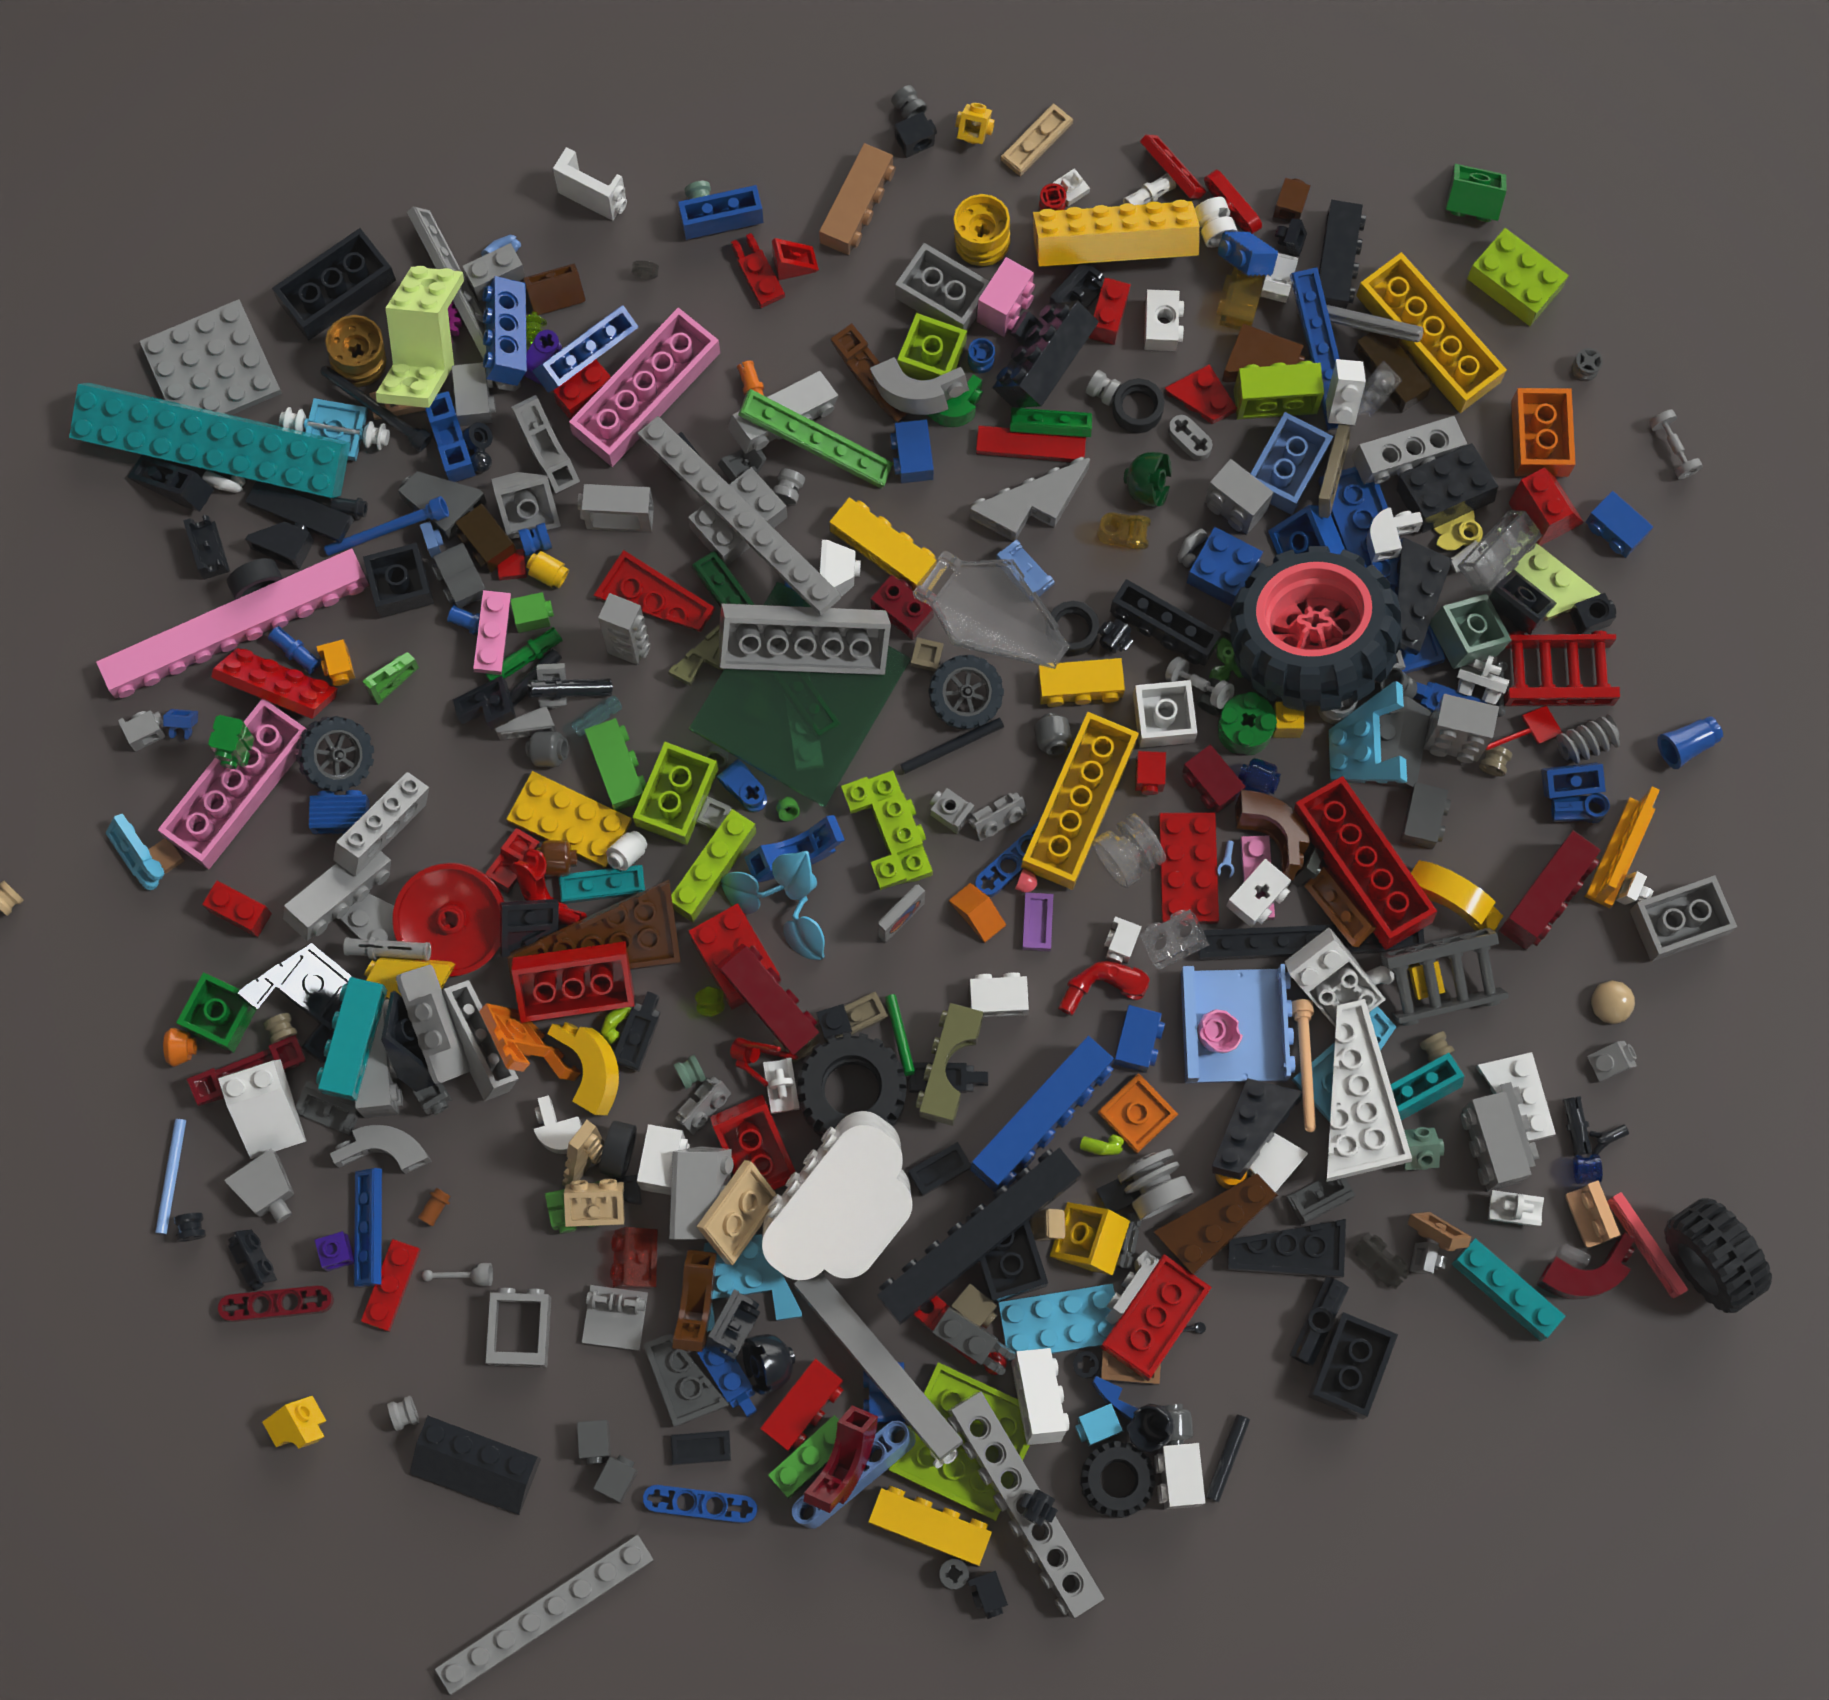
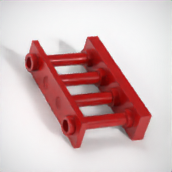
M1521 631L1509 633L1512 641L1504 649H1512L1514 685L1508 688L1504 695V706H1614L1619 700L1620 687H1611V684H1608L1605 649L1613 645L1616 640V634H1607L1606 631H1594L1590 634L1525 635ZM1539 648L1542 683L1539 687H1528L1525 684L1523 649ZM1551 648H1567L1569 685L1566 687H1556L1553 684ZM1578 648H1594L1597 683L1594 687H1583V684H1580Z

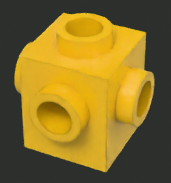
M980 103L967 104L963 112H958L955 127L959 128L957 138L971 144H983L987 135H992L995 120L991 119L992 110L986 109V106Z

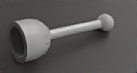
M480 1263L475 1265L471 1272L433 1273L431 1270H425L422 1273V1279L424 1281H431L433 1278H471L472 1282L478 1286H491L493 1268L491 1263Z

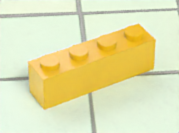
M849 497L829 522L830 532L888 574L893 575L897 579L903 578L911 585V590L916 594L936 570L937 560L930 550L925 547L919 548L913 543V539L908 534L902 531L899 533L894 530L887 519L882 516L876 517L862 501L857 500L855 502Z
M889 1485L887 1490L881 1488L870 1516L869 1524L977 1567L980 1566L992 1534L991 1531L986 1530L988 1524L973 1518L968 1523L959 1519L960 1513L945 1507L942 1512L931 1508L933 1502L916 1496L915 1501L905 1498V1491Z

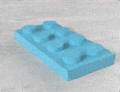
M1113 1284L998 1302L1005 1346L1014 1353L1016 1351L1051 1348L1052 1354L1101 1346L1116 1325H1112L1105 1320L1111 1311L1106 1306L1115 1295Z

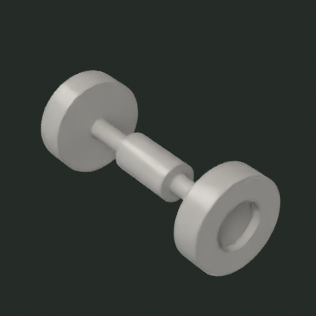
M1671 409L1653 417L1649 421V425L1653 431L1665 429L1670 447L1683 463L1674 472L1678 479H1684L1701 470L1703 465L1699 458L1687 461L1683 453L1685 449L1677 434H1673L1669 427L1677 419L1674 410Z
M1181 657L1173 659L1167 667L1165 673L1167 682L1184 681V679L1191 680V685L1204 692H1212L1210 702L1219 709H1223L1225 704L1234 695V685L1225 680L1220 681L1213 687L1209 681L1198 675L1188 674L1189 662Z

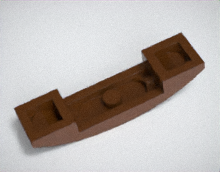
M852 323L830 339L859 383L896 423L910 414L894 408L880 395L870 370L871 367L880 364V362L868 348V342Z

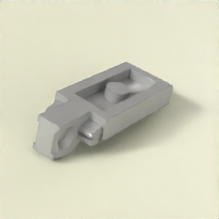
M1145 1250L1135 1260V1273L1130 1271L1121 1284L1125 1288L1124 1292L1121 1295L1116 1292L1106 1306L1111 1311L1105 1320L1112 1325L1117 1323L1159 1262L1158 1258Z

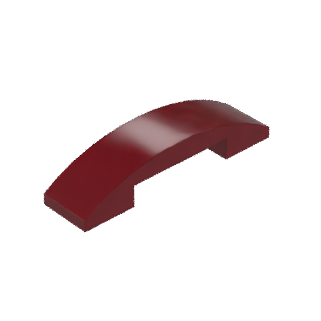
M296 1035L268 1045L269 1049L215 1070L212 1068L188 1078L187 1081L197 1106L224 1099L218 1078L273 1060L281 1059L285 1073L305 1063L306 1059Z

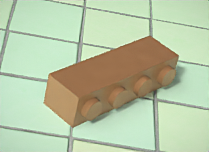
M866 143L863 144L819 231L821 244L847 255L850 254L853 247H858L862 238L861 230L864 225L868 226L872 219L874 204H879L882 200L885 182H890L894 176L896 167L893 166L892 154Z

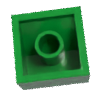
M1454 164L1446 200V210H1449L1451 214L1456 216H1465L1466 214L1476 216V219L1483 222L1498 221L1507 191L1506 174Z

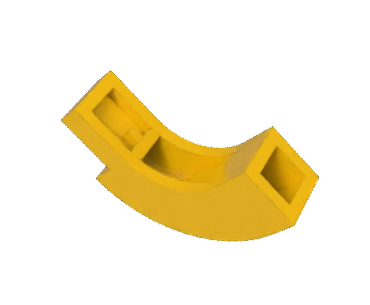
M1421 860L1417 862L1411 871V874L1430 901L1439 903L1454 911L1475 931L1485 928L1495 931L1502 920L1503 915L1494 907L1496 902L1482 889L1457 873L1437 864Z
M564 1022L563 1025L552 1024L547 1034L572 1048L578 1054L582 1063V1081L572 1102L594 1115H608L616 1098L619 1084L618 1064L611 1046L593 1028H578L568 1022Z

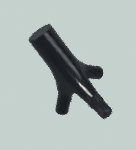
M1621 1125L1607 1132L1590 1131V1136L1598 1138V1145L1594 1149L1591 1158L1595 1160L1598 1154L1610 1143L1629 1135L1626 1125Z

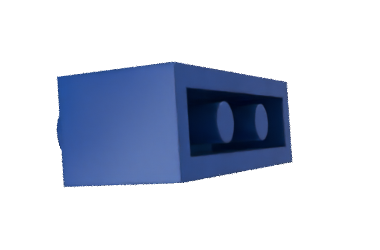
M757 185L678 202L686 240L764 223L763 209Z

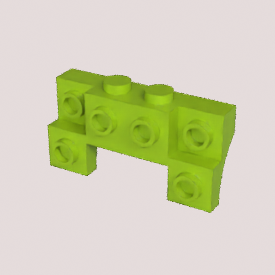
M893 770L870 779L864 777L841 786L851 814L872 808V813L889 856L870 862L880 890L902 883L919 881L933 875V870L923 847L922 841L926 840L924 830L921 824H915L913 815H916L913 802L911 799L906 800Z

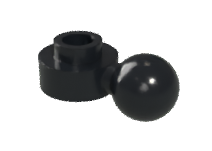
M476 422L465 429L464 440L466 445L475 452L471 456L474 470L483 473L488 471L492 465L491 456L485 452V449L491 445L493 435L487 425Z

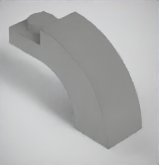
M370 1125L352 1130L356 1141L353 1143L351 1140L342 1142L335 1147L336 1151L330 1153L334 1164L338 1168L372 1153H384L395 1158L405 1174L432 1162L423 1147L413 1137L402 1130L385 1125Z

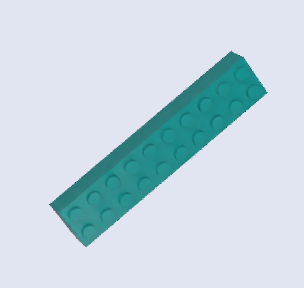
M81 383L77 386L69 438L330 498L341 496L351 443L92 383Z

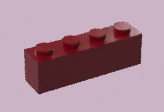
M741 944L716 967L783 1047L794 1055L819 1033L814 1027L817 1021L807 1010L803 1013L796 1005L799 1000L790 989L784 991L778 984L781 981L778 974L771 967L766 969L760 961L763 957L754 946L748 948L746 945Z

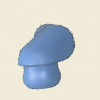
M510 234L494 240L482 250L481 255L484 256L510 243L516 252L520 249L521 243L516 239L515 235Z

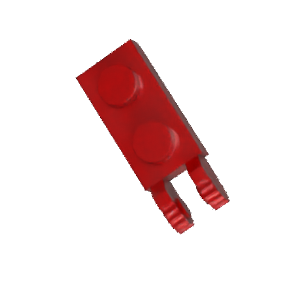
M749 233L746 235V242L753 252L746 257L740 243L737 240L732 241L731 246L738 259V265L760 307L763 308L785 298V293L762 249H759L753 234Z

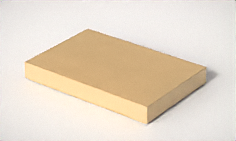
M744 1160L696 1227L722 1260L728 1265H734L763 1224L766 1215L770 1211L768 1205L777 1194L751 1161Z

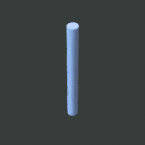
M175 1119L155 1230L157 1234L167 1235L186 1120Z

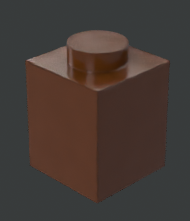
M1285 177L1273 217L1291 222L1292 218L1300 219L1311 185L1305 184L1300 179Z

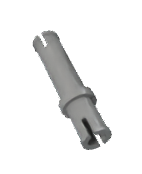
M346 937L343 944V952L345 956H368L369 959L388 957L429 961L431 957V944L429 942L379 940L378 937H370V939Z

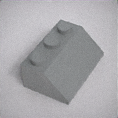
M700 1146L673 1151L669 1239H706L696 1226L731 1180V1172L734 1165L731 1157L732 1149Z

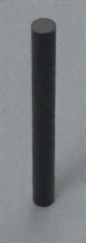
M999 717L900 764L904 774H907L1004 728V724Z

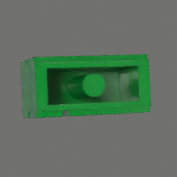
M223 715L216 716L213 724L214 732H211L208 745L215 753L214 757L221 761V766L229 769H237V766H247L250 756L248 751L252 749L255 738L241 719Z

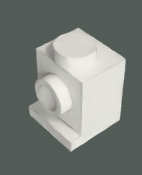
M1115 916L1111 928L1116 929V932L1110 930L1105 942V946L1109 947L1106 959L1122 964V961L1128 963L1142 926Z

